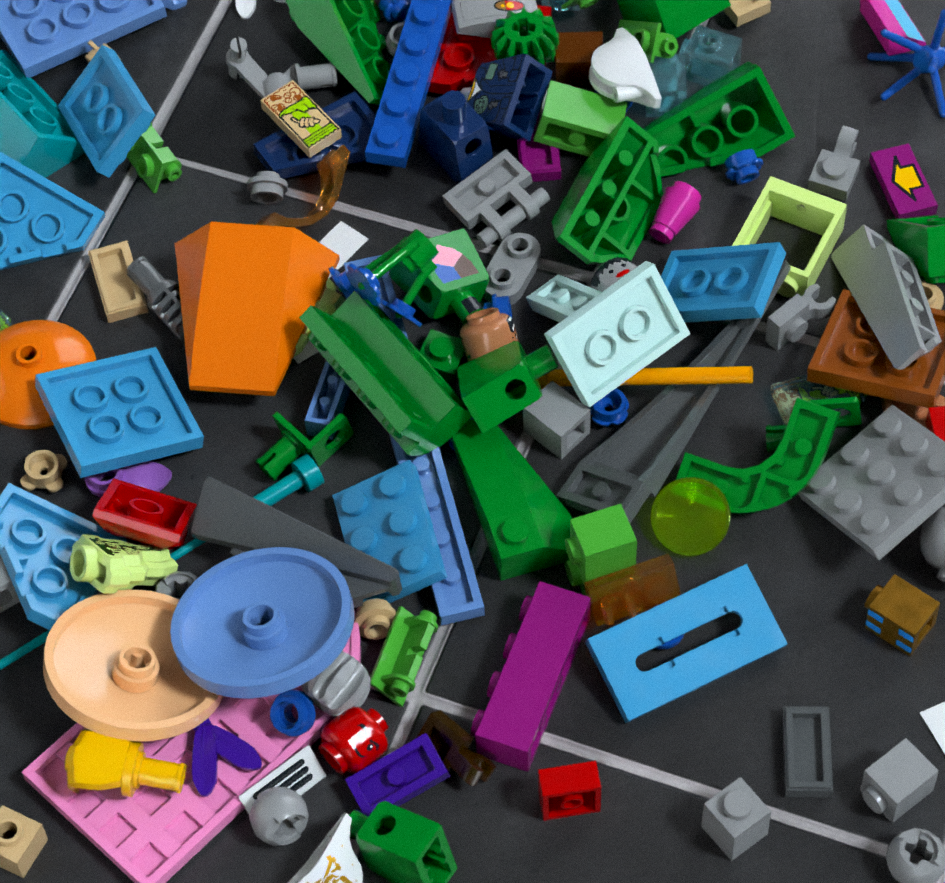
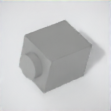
M551 381L542 389V397L523 409V430L562 460L590 433V409L554 381Z
M905 738L864 771L860 789L862 797L871 810L877 814L883 813L893 823L934 790L939 770Z
M739 777L704 803L701 827L726 856L733 861L768 835L771 810L747 783Z

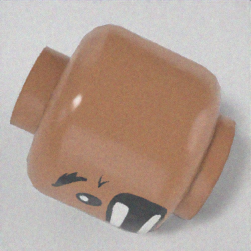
M487 308L466 317L467 323L460 330V338L468 362L513 341L519 342L512 317L506 313H500L498 308Z

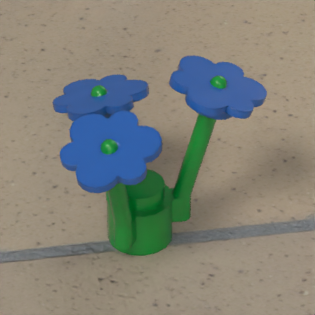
M415 229L396 246L364 268H357L351 263L347 266L348 272L345 270L340 274L333 266L329 268V271L338 286V290L343 292L346 298L353 291H356L363 299H368L372 305L378 306L381 304L394 312L396 318H404L414 325L421 327L422 323L413 317L416 309L410 305L427 277L437 268L432 259L439 254V251L423 233ZM398 263L411 274L418 269L420 272L402 301L396 297L392 303L380 299V283L378 279Z

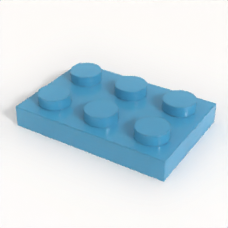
M104 45L100 47L58 105L59 110L95 170L107 177H110L118 165L126 159L132 146L141 134L147 131L151 121L156 116L116 52Z
M780 242L671 251L661 278L684 322L761 318L786 252Z
M410 460L332 495L344 542L396 568L399 572L402 591L399 595L392 596L391 593L385 592L365 598L363 602L369 599H383L392 603L448 578L417 467Z

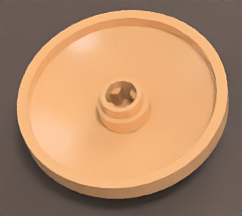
M133 589L118 590L116 593L96 594L66 610L54 623L46 639L43 674L51 697L59 708L75 722L104 736L128 741H156L178 736L192 730L207 720L220 705L224 696L201 688L182 670L174 652L170 635L171 621L179 599L166 594Z

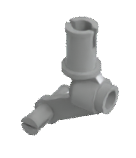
M239 37L238 45L236 38L231 40L230 49L226 53V63L229 67L228 73L230 77L237 79L238 73L239 79L243 78L262 99L292 80L302 90L337 87L336 68L331 62L303 67L295 63L284 74L275 72L267 75L246 50L247 42L243 38Z

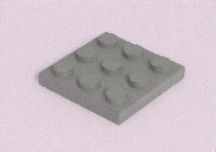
M892 404L821 465L815 477L799 493V496L876 559L880 560L945 504V441Z

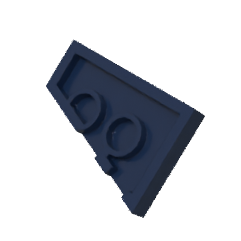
M355 91L322 108L341 128L342 138L311 158L282 129L254 143V152L267 171L278 173L282 179L366 161L365 150L376 115Z

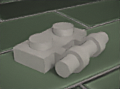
M507 149L442 195L444 204L469 230L481 221L487 225L485 229L476 235L479 242L485 248L496 240L503 241L507 236L511 235L513 227L525 218L528 220L534 218L540 213L539 208L550 201L548 193L542 187L530 195L524 190L533 183L532 176ZM511 199L516 206L500 216L496 210Z

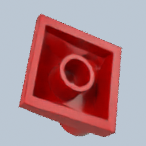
M113 478L95 506L92 517L100 527L115 536L125 537L160 549L167 548L172 550L174 547L185 543L188 528L193 520L197 504Z

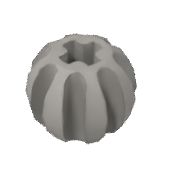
M342 651L331 665L315 678L301 685V688L316 707L331 716L337 717L353 706L360 707L365 702L370 692L371 679L366 668L359 661Z

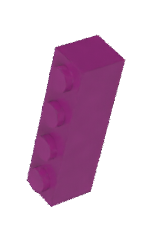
M539 581L534 596L527 595L525 597L519 614V621H522L518 634L510 633L504 648L503 658L507 660L502 672L494 671L487 690V697H490L485 711L479 709L472 723L470 734L476 740V753L490 760L529 772L589 624L591 597Z

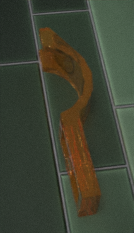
M341 145L336 151L334 149L329 151L316 164L321 176V194L315 208L305 218H286L273 212L263 216L255 225L301 229L314 224L328 215L339 198L350 151L344 145Z

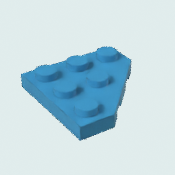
M0 152V270L85 250L105 218V212Z
M8 483L0 495V555L27 619L51 630L54 623L66 610L98 593V590L89 582H77L72 578L70 557L73 544L79 540L82 534L96 535L104 539H115L127 542V539L115 536L97 524Z

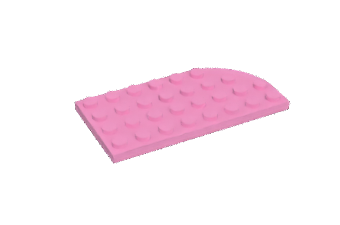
M354 623L350 638L342 651L348 653L361 663L359 625ZM301 686L294 688L303 692ZM279 694L248 699L224 696L220 705L209 717L212 725L218 726L250 744L260 756L262 766L259 770L255 771L243 770L217 754V784L212 793L207 797L201 796L198 793L192 778L194 729L167 739L137 741L144 744V752L147 758L179 764L185 763L187 765L181 793L140 785L139 789H136L133 797L121 795V787L102 791L79 789L78 794L68 789L67 773L64 769L65 755L68 748L74 744L79 733L87 729L78 723L73 725L25 768L22 774L24 779L134 883H166L245 809L239 799L241 794L307 745L311 747L321 737L322 728L335 717L323 712L314 705L316 716L312 728L305 734L288 736L278 731L273 726L270 718L271 706ZM293 705L292 714L298 719V711Z

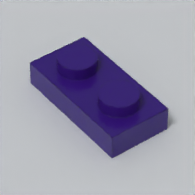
M424 733L345 780L361 811L370 816L378 803L386 801L399 807L451 777L430 737L427 733Z

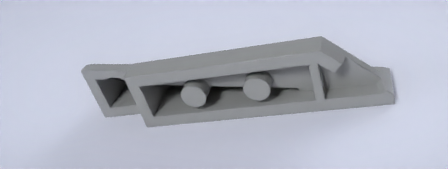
M863 224L832 253L831 259L893 367L902 370L913 361L931 352L942 340L913 258L894 247L891 241Z

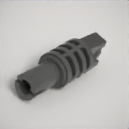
M144 256L135 259L127 268V276L146 294L149 308L155 312L158 318L164 322L180 341H183L184 331L179 284L171 279L166 280Z

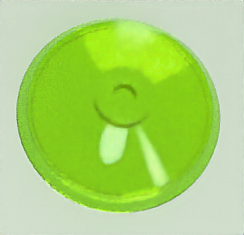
M696 477L681 478L666 485L657 495L651 510L652 528L658 540L672 552L685 556L701 555L714 549L724 539L730 525V508L722 491L711 482Z

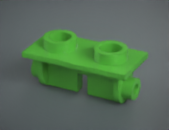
M631 20L619 21L618 28L623 27L638 40L649 63H654L655 56L671 58L678 50L676 38L671 34L660 32L662 23Z
M150 123L147 131L141 134L128 152L127 158L136 169L139 177L145 181L153 193H157L160 180L168 179L169 181H175L182 175V164L168 147L161 148L164 141L153 128L152 123Z
M399 606L370 676V685L400 707L404 705L408 692L413 691L416 686L414 680L421 665L422 656L428 647L432 634L438 630L437 616L434 613L422 610L419 615L414 616L402 606Z

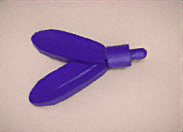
M209 718L193 728L195 735L192 752V778L201 796H209L217 784V754L243 770L255 771L261 768V758L250 744L234 734L212 725Z

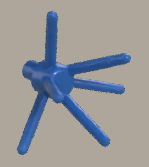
M945 9L940 12L931 44L921 46L887 29L881 30L880 34L882 37L914 51V53H900L888 56L887 53H869L867 55V59L871 61L912 62L914 69L880 95L881 100L885 101L921 73H930L939 115L945 118V100L938 72L945 65V47L940 46L945 28Z

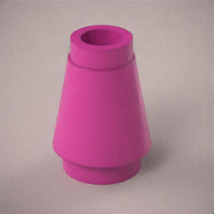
M675 181L672 186L666 187L652 226L649 229L650 235L661 243L669 244L700 210L699 202L702 199L700 193L694 187L682 181Z

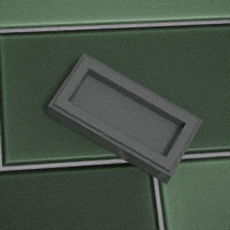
M783 706L782 730L785 797L832 798L833 776L829 706Z

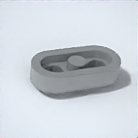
M514 233L507 236L501 242L486 268L489 274V283L483 296L488 302H491L493 294H497V297L509 296L511 305L520 300L541 262V247L535 237L526 233ZM500 278H505L508 281L499 282L497 280Z

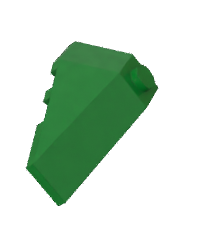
M286 0L290 9V17L297 24V27L369 103L379 105L391 65L383 58L382 50L387 46L385 36L377 32L376 23L381 17L375 0Z
M748 61L714 80L643 128L658 141L659 153L656 156L661 177L705 166L722 165L728 157L746 149H753L757 157H760L796 137L760 66Z
M926 215L887 220V229L896 248L913 258L919 276H923L926 283H945V217L939 218L938 215Z
M474 419L467 421L451 440L500 581L570 560L565 547V539L570 538L571 514L498 425L482 434Z

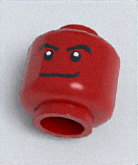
M353 706L333 718L322 728V744L319 745V750L328 764L338 773L344 774L347 771L355 774L374 763L386 753L388 741L384 732L388 730V725L383 717L373 708L365 711L360 707Z

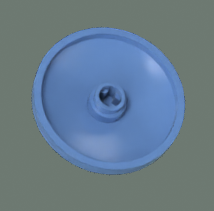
M289 547L256 549L220 562L203 573L190 585L182 595L173 613L170 629L171 642L182 670L201 688L211 693L231 698L268 697L305 684L333 663L350 638L354 624V605L349 587L342 573L325 558L306 550Z

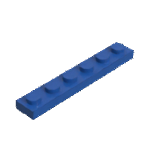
M411 0L365 150L366 162L401 168L406 167L420 120L421 109L424 107L452 12V0Z

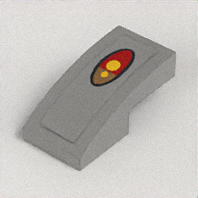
M452 0L451 2L456 33L491 38L492 31L495 30L496 19H506L508 10L520 13L523 7H525L528 12L532 13L538 9L536 0Z

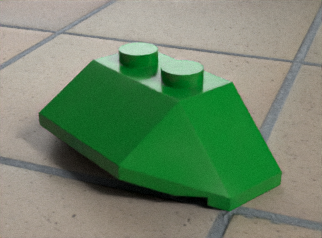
M628 116L624 117L585 161L552 220L555 239L586 264H603L607 260L616 257H626L632 260L655 217L663 195L661 171L656 156L659 153L658 141Z

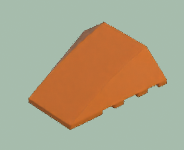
M209 222L175 243L189 388L196 391L275 396L296 353V344L301 334H305L308 328L299 317L310 305L315 307L317 300H321L327 288L326 281L330 275L329 268L333 266L336 269L340 260L339 255L295 227Z

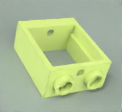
M770 176L732 246L756 244L770 217L822 235L805 270L790 265L791 269L777 292L784 297H793L797 293L802 296L809 286L815 284L844 229L847 204Z

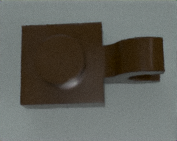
M441 710L431 712L416 738L427 733L450 775L455 771L463 781L472 787L476 786L479 779L488 782L496 766L487 757L468 750L474 738Z

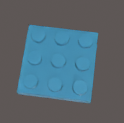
M156 347L36 374L35 387L80 478L203 448L204 435Z

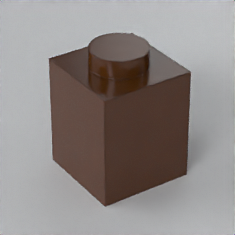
M603 31L557 32L559 34V45L555 51L556 82L577 88H593L589 81V69L594 51L603 45Z

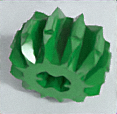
M523 7L520 13L508 10L506 19H496L495 30L492 31L491 45L497 60L520 54H528L545 65L544 62H554L555 51L559 45V34L556 32L552 16H544L540 8L530 13Z

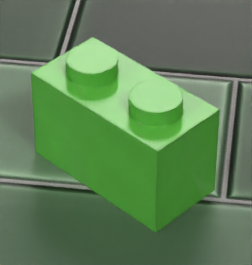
M550 80L540 109L533 141L590 157L625 117L628 102L616 103L614 99L607 98L601 94Z
M622 504L570 519V538L565 539V547L570 560L565 561V569L573 587L579 585L582 594L591 597V599L635 585L637 539Z

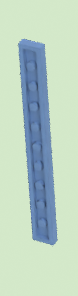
M381 255L344 263V269L348 272L347 266L351 263L357 268H364ZM388 271L378 279L380 283L379 297L392 303L396 294ZM379 304L378 306L408 338L403 319L396 318L394 312ZM389 434L397 465L410 460L417 467L448 577L430 585L441 626L485 616L483 600L439 447L424 455L409 456Z

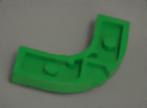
M797 398L783 439L775 453L760 465L749 468L728 467L685 452L671 494L713 509L732 513L761 512L782 505L799 494L817 474L827 454L841 412Z

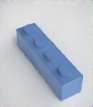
M327 361L324 364L304 420L307 435L316 436L338 414L343 413L351 390ZM336 431L328 439L333 440Z

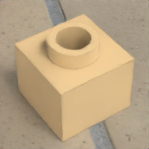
M2 805L0 808V867L24 878L48 841V838L41 823ZM11 832L16 834L14 837L8 839Z

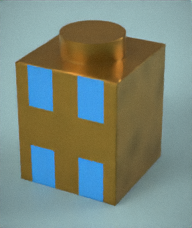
M894 574L884 587L878 584L868 596L864 605L868 609L865 628L908 656H911L935 625L940 602Z

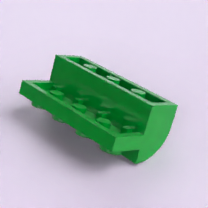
M353 291L332 315L310 305L299 317L310 330L306 334L309 341L407 455H424L442 446L472 417L463 400L379 306L372 305L368 299H363L358 292Z

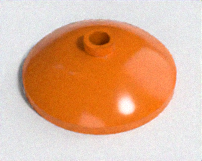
M51 320L24 321L0 331L1 424L26 430L41 429L54 425L35 387L36 374L97 361L91 344L79 331L66 324ZM28 357H34L33 359L25 360Z

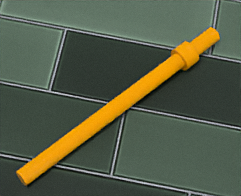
M752 366L643 368L620 386L752 384L753 368ZM555 369L539 378L541 390L551 381H554L559 386H572L563 369Z

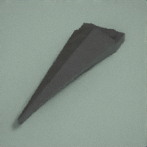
M787 260L783 261L762 317L791 269ZM761 318L731 320L688 367L734 366ZM722 384L668 385L637 415L582 459L556 496L565 506L588 514L622 504L629 523H631L647 498L656 497Z

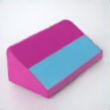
M860 0V12L888 56L912 50L882 37L880 32L883 29L896 33L921 46L926 45V41L899 0Z

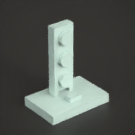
M648 261L643 262L603 292L558 274L526 297L534 312L559 322L544 333V336L581 403L588 407L594 405L690 335L655 264Z

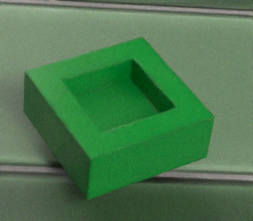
M431 329L420 350V353L445 381L455 383L458 377L457 367L463 365L467 359L461 338Z

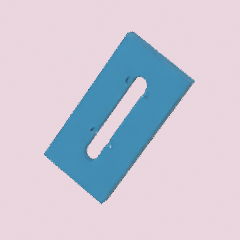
M747 564L592 636L585 641L625 724L788 645ZM727 613H735L740 617L741 624L739 628L684 653L669 662L649 671H641L636 666V658L639 655Z

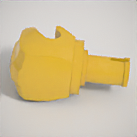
M89 729L82 730L79 733L74 744L68 748L64 761V769L67 773V786L71 791L78 794L79 789L102 791L121 787V795L133 797L140 785L181 793L187 768L185 763L179 764L147 758L142 742L116 739Z

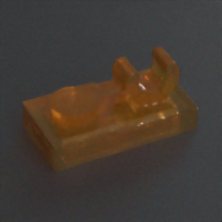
M669 554L584 582L586 594L588 597H591V614L597 627L603 624L613 625L615 620L626 616L633 618L637 616L638 612H645L681 595L674 562Z

